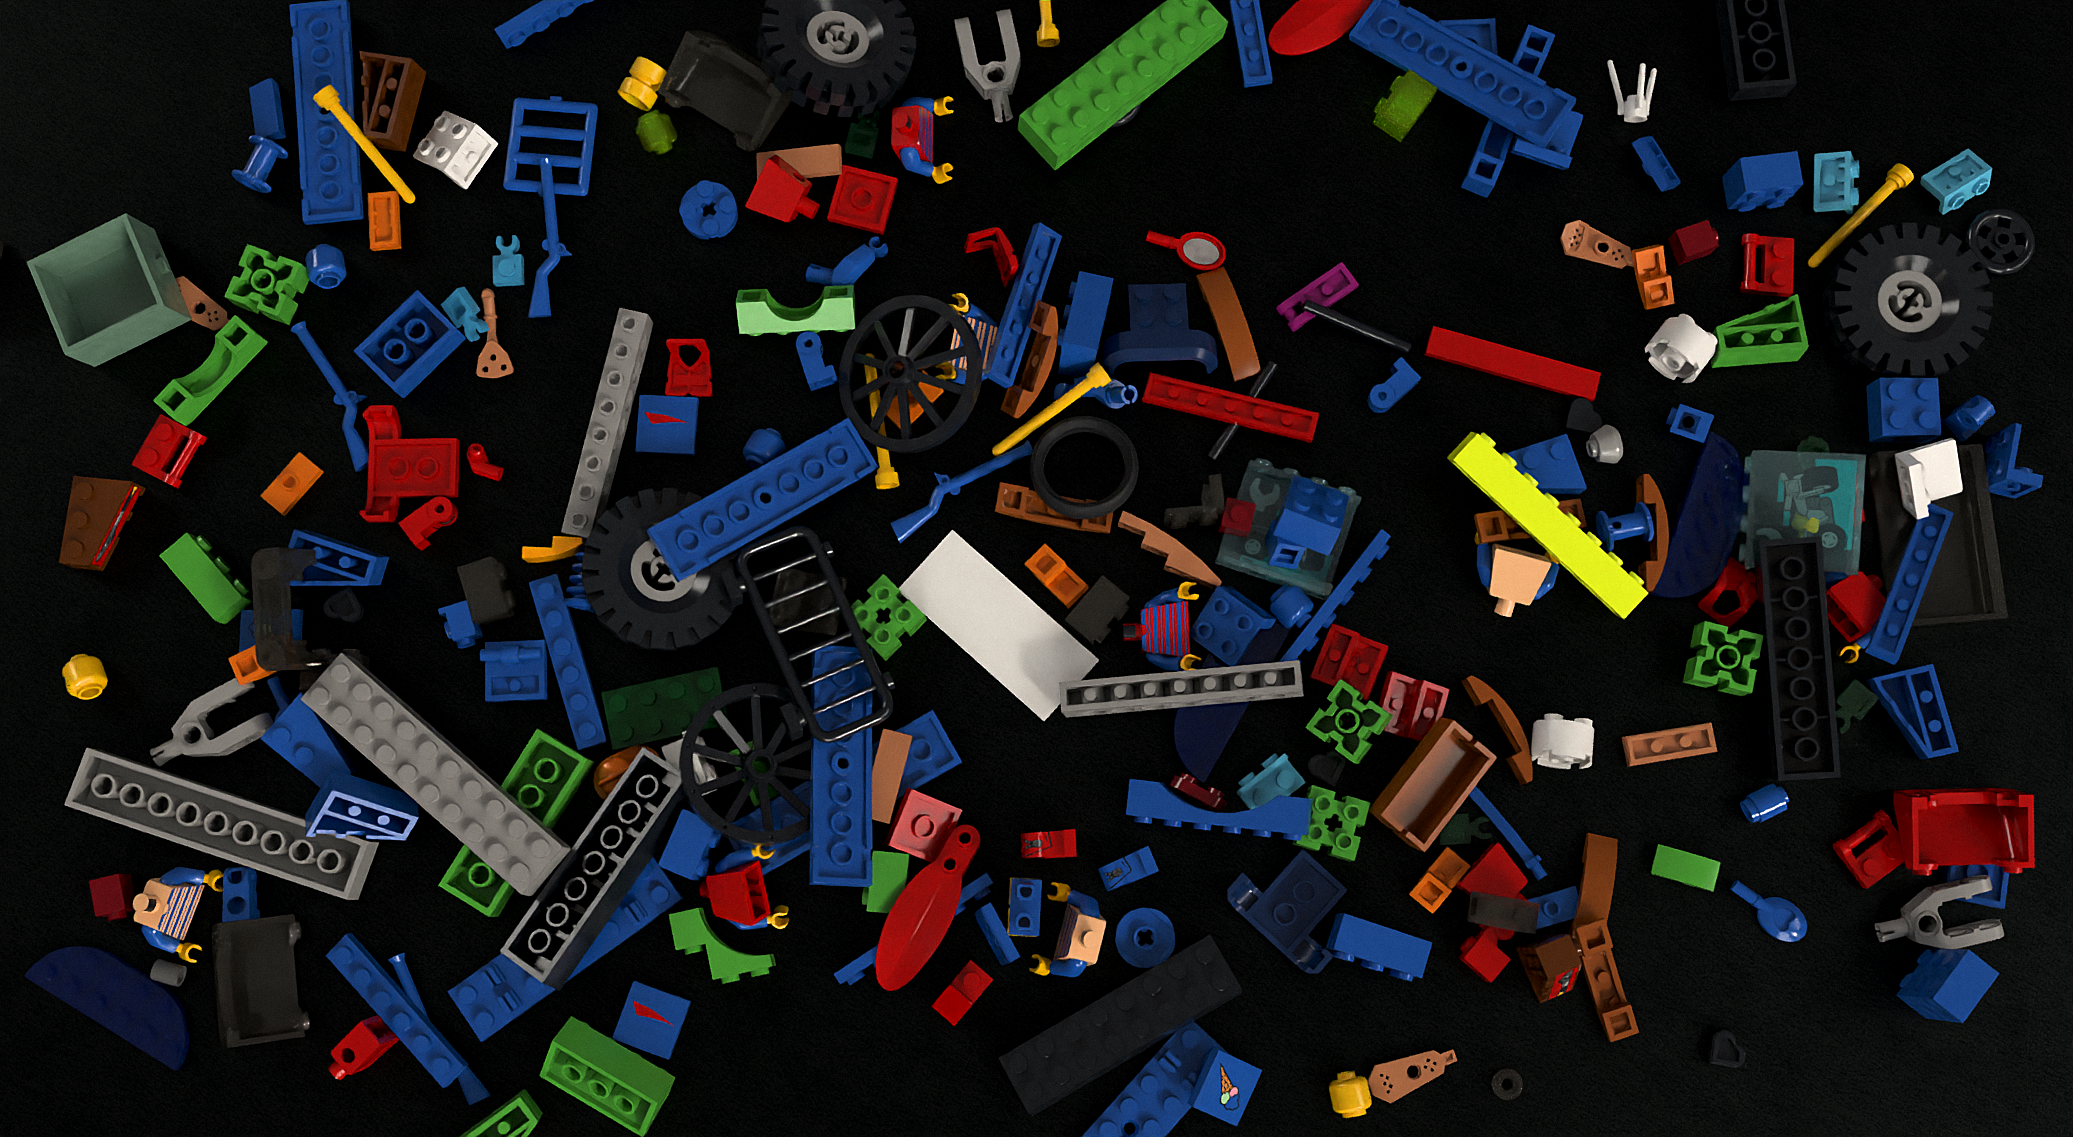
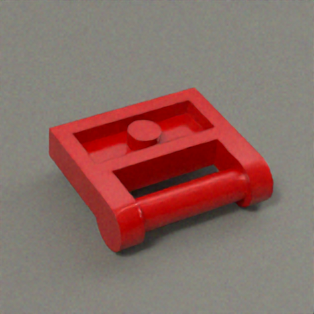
M1754 233L1743 234L1741 236V245L1744 246L1743 281L1740 282V292L1744 294L1790 297L1793 294L1794 238L1759 236ZM1756 248H1762L1761 283L1755 281Z
M160 414L131 465L179 488L182 483L180 479L198 447L200 444L204 445L207 437ZM185 437L189 438L170 473H166Z
M1883 810L1873 814L1871 821L1845 840L1839 839L1833 844L1835 852L1863 889H1868L1904 862L1899 832L1893 826L1890 817ZM1881 829L1884 836L1858 855L1854 856L1852 854L1853 848Z

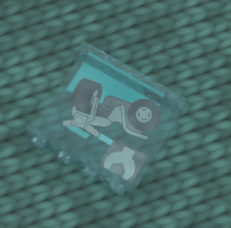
M1752 450V456H1745L1744 473L1750 474V486H1743V503H1749L1748 515H1742L1741 532H1746L1747 538L1746 544H1740L1739 562H1745V569L1755 568L1753 542L1822 536L1824 571L1858 575L1866 455Z
M1264 459L1250 460L1236 497L1237 500L1256 504L1250 533L1247 538L1224 533L1215 563L1281 586H1298L1305 594L1327 600L1333 587L1331 584L1356 508L1361 502L1362 497L1355 495L1356 491L1347 487L1340 486L1337 489L1343 494L1348 495L1349 500L1341 532L1329 556L1306 548L1297 569L1268 565L1269 553L1265 536L1272 520L1277 521L1282 501L1294 475L1301 476L1300 472L1294 469L1284 468L1280 470L1274 468L1271 462ZM1317 477L1311 478V480L1314 483H1317L1330 489H1336L1327 486L1328 482Z

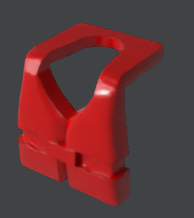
M993 227L968 234L964 246L965 253L992 248L1004 287L1011 286L1019 265L1016 255L1012 253L1014 249L1004 232L999 227ZM996 234L997 242L988 240L974 243L976 240Z
M667 339L666 345L670 351V361L667 372L668 382H666L665 388L666 396L687 397L690 394L692 397H711L712 382H710V379H712L710 351L705 340ZM681 345L695 346L701 352L698 360L690 367L679 356V346Z
M1733 557L1725 560L1714 588L1698 603V607L1721 625L1728 626V629L1742 618L1757 600L1755 574L1751 571L1747 572L1748 569ZM1726 590L1736 591L1740 600V607L1727 615L1717 613L1713 608V604L1719 595Z

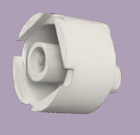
M1680 314L1678 317L1668 318L1646 345L1645 353L1649 351L1651 355L1648 359L1650 364L1662 375L1672 380H1675L1676 377L1684 378L1682 383H1690L1696 379L1714 355L1718 340L1713 334L1705 332L1696 325L1692 317Z
M1545 714L1544 720H1537L1533 723L1532 761L1538 758L1537 764L1559 769H1570L1573 763H1580L1579 769L1590 767L1592 765L1594 741L1592 720L1576 718L1574 721L1563 720V716L1559 714Z

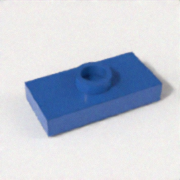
M1653 136L1642 137L1632 143L1643 161L1642 167L1644 171L1654 179L1661 192L1674 189L1681 184V181Z
M1576 886L1527 899L1531 905L1520 916L1525 932L1574 919L1578 901Z

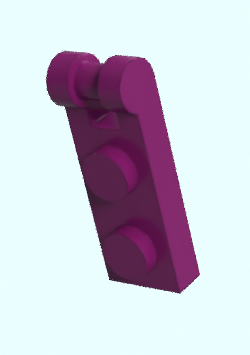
M1341 262L1276 307V310L1281 316L1284 315L1289 321V328L1294 332L1316 316L1306 311L1298 315L1293 309L1296 305L1300 304L1302 307L1304 301L1308 299L1329 308L1358 288L1359 284L1343 262Z

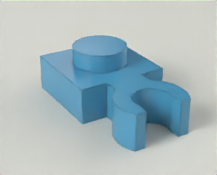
M512 235V244L505 247L504 239L501 236H497L496 246L501 251V255L493 256V284L496 287L525 285L524 257L522 254H516L520 248L519 239L516 235Z
M465 287L457 288L441 304L456 328L464 327L465 336L469 341L473 342L480 339L476 329L479 333L489 330L487 323L476 316L480 308Z

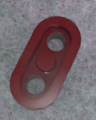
M1182 772L1180 777L1177 775L1173 776L1169 784L1171 788L1214 811L1223 813L1227 802L1223 800L1224 793L1210 786L1207 790L1197 786L1198 780Z

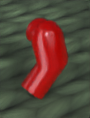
M471 444L468 447L467 459L472 472L495 481H500L503 475V468L489 463L484 447L481 444Z

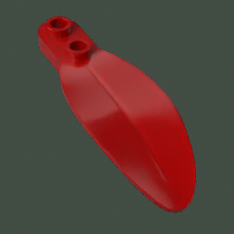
M1299 0L1273 26L1268 37L1269 46L1276 53L1289 56L1306 54L1321 49L1352 29L1373 0Z
M960 825L952 831L937 859L922 869L908 883L889 912L881 932L876 954V976L878 983L883 989L894 991L912 980L936 951L948 931L960 901L962 877L981 844L980 835L973 826ZM963 835L971 837L970 841L966 844L959 841ZM954 861L956 865L952 870H947L945 868L946 862Z

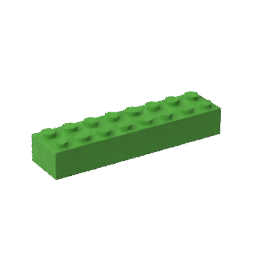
M1166 0L1021 113L1017 130L1054 170H1057L1220 41L1224 36L1228 21L1208 0Z

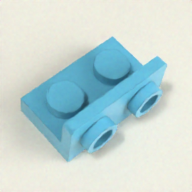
M1968 148L1923 175L1920 184L1940 201L1938 211L1944 215L1952 209H1958L1965 201L1975 195L1983 194L1990 185L1992 168Z
M1851 151L1815 154L1813 206L1815 212L1845 210L1846 214L1850 215L1853 214V205L1859 204L1858 188H1854V178H1859V161H1854Z
M1276 753L1262 763V766L1265 768L1256 776L1251 772L1238 782L1241 788L1236 793L1250 810L1268 803L1279 795L1289 796L1306 783L1287 760L1288 756L1285 753L1280 757Z

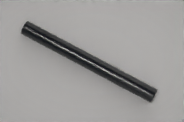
M1306 299L1303 303L1302 310L1407 354L1411 348L1410 342Z
M1267 362L1246 394L1247 396L1255 398L1260 396L1278 368L1274 362ZM1231 423L1226 425L1207 454L1210 460L1217 462L1239 428V425Z

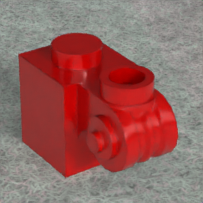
M1490 912L1479 924V927L1482 929L1480 933L1475 937L1469 936L1459 949L1462 953L1458 958L1485 982L1492 983L1511 960L1498 949L1497 941L1498 939L1508 940L1512 938L1515 933V927L1510 919L1496 917Z

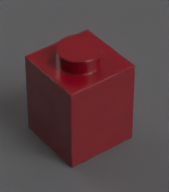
M1708 220L1676 230L1668 238L1678 265L1710 255L1719 246L1717 231L1714 227L1710 226Z
M1227 497L1218 532L1247 538L1251 530L1256 504Z
M115 874L89 881L95 917H107L108 921L126 918L128 911L135 910L133 908L135 893L131 874Z

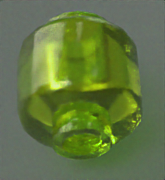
M655 110L637 119L639 123L635 127V132L645 151H656L657 155H661L673 149L671 143L677 139L678 134L668 114L659 113V110Z

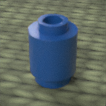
M1771 783L1745 796V800L1740 802V806L1744 815L1751 823L1756 821L1761 823L1787 810L1786 803L1789 802V798L1781 786L1776 787Z

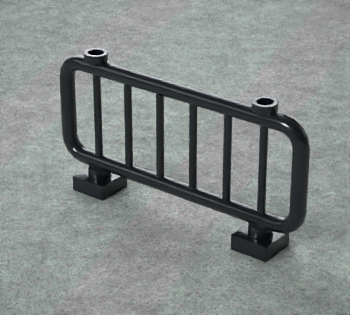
M801 525L790 527L741 548L735 560L739 576L735 577L730 568L720 572V583L732 608L743 604L742 593H747L798 706V710H794L790 702L781 706L779 710L780 718L790 740L794 741L803 736L802 727L806 726L812 737L823 743H833L886 720L892 713L894 705L889 690L894 689L895 685L889 672L881 673L829 560V558L834 557L829 541L821 543L814 530ZM798 537L805 538L809 542L813 553L752 577L747 565L748 558L752 555ZM816 558L825 579L764 603L756 586V581ZM828 584L837 605L781 628H775L767 608ZM840 610L849 630L848 632L792 655H787L779 634ZM852 636L861 658L800 683L791 661ZM864 663L873 685L812 710L803 690L804 687ZM871 691H877L882 703L881 708L877 712L832 731H824L819 726L815 715Z

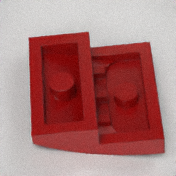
M1332 623L1310 678L1331 688H1334L1338 681L1342 679L1363 693L1364 696L1361 700L1368 702L1389 647L1360 636L1358 632Z
M1388 671L1378 705L1392 714L1393 717L1383 732L1420 743L1438 718L1442 717L1450 689L1425 680H1416L1393 671Z

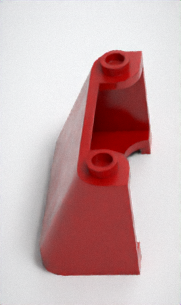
M2010 788L1906 789L1893 791V806L1905 866L1912 870V874L1931 875L1932 870L1938 869V866L1996 865L2003 867V872L2022 873L2023 868H2035L2033 794Z

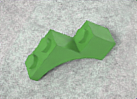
M703 908L669 914L675 949H684L685 955L703 951L702 945L706 944L713 980L721 978L722 984L740 980L739 974L751 972V977L768 974V967L776 966L774 954H747L725 944L711 929Z

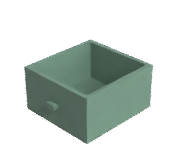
M126 213L27 261L64 354L96 367L192 320L155 230Z

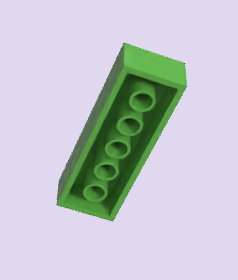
M537 729L501 787L552 831L595 762L550 734ZM465 844L438 885L488 917H498L515 891V888Z

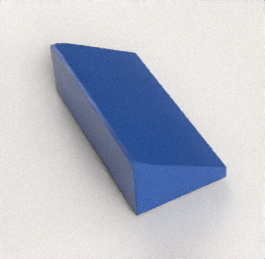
M270 78L250 87L255 135L269 140L286 138L280 91L277 82Z

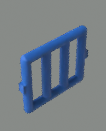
M550 96V100L516 98L513 102L503 180L504 188L512 191L537 192L540 197H543L541 181L516 179L517 163L539 165L537 159L553 158L552 166L579 168L578 183L553 182L554 194L587 195L598 115L597 105L594 103L563 101L562 97ZM524 109L586 114L584 130L522 125ZM521 136L583 141L581 157L519 152Z

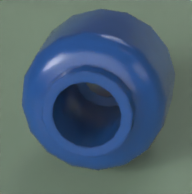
M320 244L311 249L305 257L308 278L320 288L330 289L337 287L345 279L347 272L344 256L338 248L327 244Z
M772 428L753 431L743 449V456L746 459L745 463L751 469L756 470L783 455L786 446L781 439V434Z
M1284 585L1271 596L1270 611L1283 627L1289 629L1297 626L1301 629L1312 619L1310 613L1314 608V604L1299 586L1289 587Z

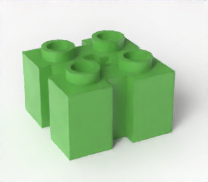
M247 244L238 264L244 269L240 278L233 275L224 297L240 308L257 314L260 311L268 318L290 326L299 305L293 300L296 292L303 294L309 282L307 268L299 262L279 256L277 259L270 252Z
M883 574L867 590L870 598L864 604L858 599L851 608L863 634L867 632L870 635L866 640L867 643L886 661L902 646L898 638L904 632L911 637L927 621V618L909 599L903 604L899 600L902 597L901 591ZM890 612V622L885 624L883 621L879 624L880 618L878 615L880 613Z
M1707 621L1694 625L1690 648L1697 650L1695 657L1687 660L1683 683L1704 688L1718 683V691L1740 697L1751 694L1757 670L1749 668L1750 662L1759 658L1764 635L1744 630L1727 634L1728 626ZM1720 654H1722V659L1726 660V664L1720 661Z
M1340 679L1327 697L1332 702L1328 710L1325 711L1319 708L1305 728L1324 742L1330 743L1332 739L1336 740L1339 743L1335 750L1353 763L1359 764L1372 746L1367 741L1372 732L1380 735L1393 715L1371 700L1366 705L1360 700L1364 694ZM1354 714L1356 724L1353 728L1349 727L1347 730L1345 728L1347 723L1344 721V718L1346 716L1352 717Z
M1314 785L1308 787L1305 798L1313 799L1309 835H1301V841L1293 840L1292 845L1312 851H1319L1322 845L1328 847L1327 855L1349 862L1355 861L1361 837L1354 836L1356 826L1362 827L1365 825L1370 802L1350 796L1342 797V801L1334 800L1336 793L1334 791ZM1333 816L1338 826L1329 831L1327 830L1329 825L1324 824L1325 819H1330Z

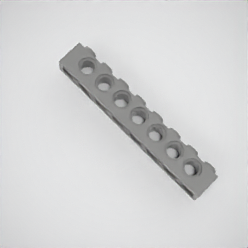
M619 308L561 530L567 537H583L587 541L591 530L597 524V520L606 510L654 324L646 313Z
M1300 660L1059 682L1061 712L1066 718L1304 696Z

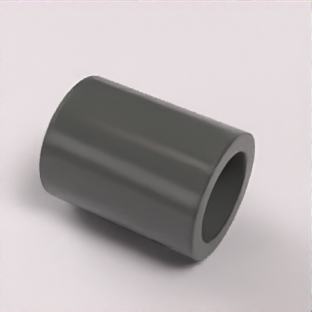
M158 959L151 969L150 978L179 987L185 979L187 968L183 965Z

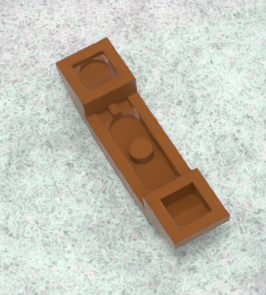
M1224 266L1196 275L1204 301L1208 303L1222 342L1225 359L1233 381L1237 382L1260 374L1261 368L1242 307Z
M1038 299L1028 326L1037 331L1020 384L1013 383L1011 387H1008L1001 406L1002 411L1015 418L1023 415L1039 395L1050 373L1057 348L1058 316L1056 307Z
M1643 474L1636 479V503L1643 502L1647 506L1653 521L1654 536L1649 542L1650 561H1645L1638 565V576L1645 582L1642 587L1649 593L1653 591L1665 566L1669 544L1667 513L1660 491L1650 474Z
M999 483L995 512L1056 527L1110 533L1113 512L1093 519L1070 518L1052 510L1041 500L1036 491L1029 490L1028 487ZM1061 496L1066 500L1076 503L1096 502L1090 499L1079 500Z
M1580 498L1559 501L1560 504L1557 508L1564 514L1569 512L1581 522L1580 529L1587 527ZM1503 510L1473 515L1480 544L1532 538Z
M1471 675L1462 680L1461 682L1475 707L1487 702L1513 747L1515 754L1506 758L1520 785L1532 781L1533 768L1529 745L1524 731L1511 708L1497 692L1480 679Z
M1591 833L1586 834L1582 856L1584 867L1574 921H1571L1569 929L1571 939H1576L1574 929L1576 926L1600 918H1604L1607 924L1615 881L1618 839Z
M1600 918L1574 927L1576 940L1582 951L1580 960L1586 982L1608 1040L1614 1042L1639 1033L1631 1004L1626 1001L1611 948H1613V944L1605 919Z

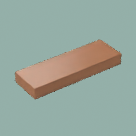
M839 144L757 153V180L767 159L774 155L781 157L805 178L842 174V152Z
M1711 722L1621 737L1627 767L1717 752Z
M883 728L872 769V820L888 824L891 822L913 738L911 735Z

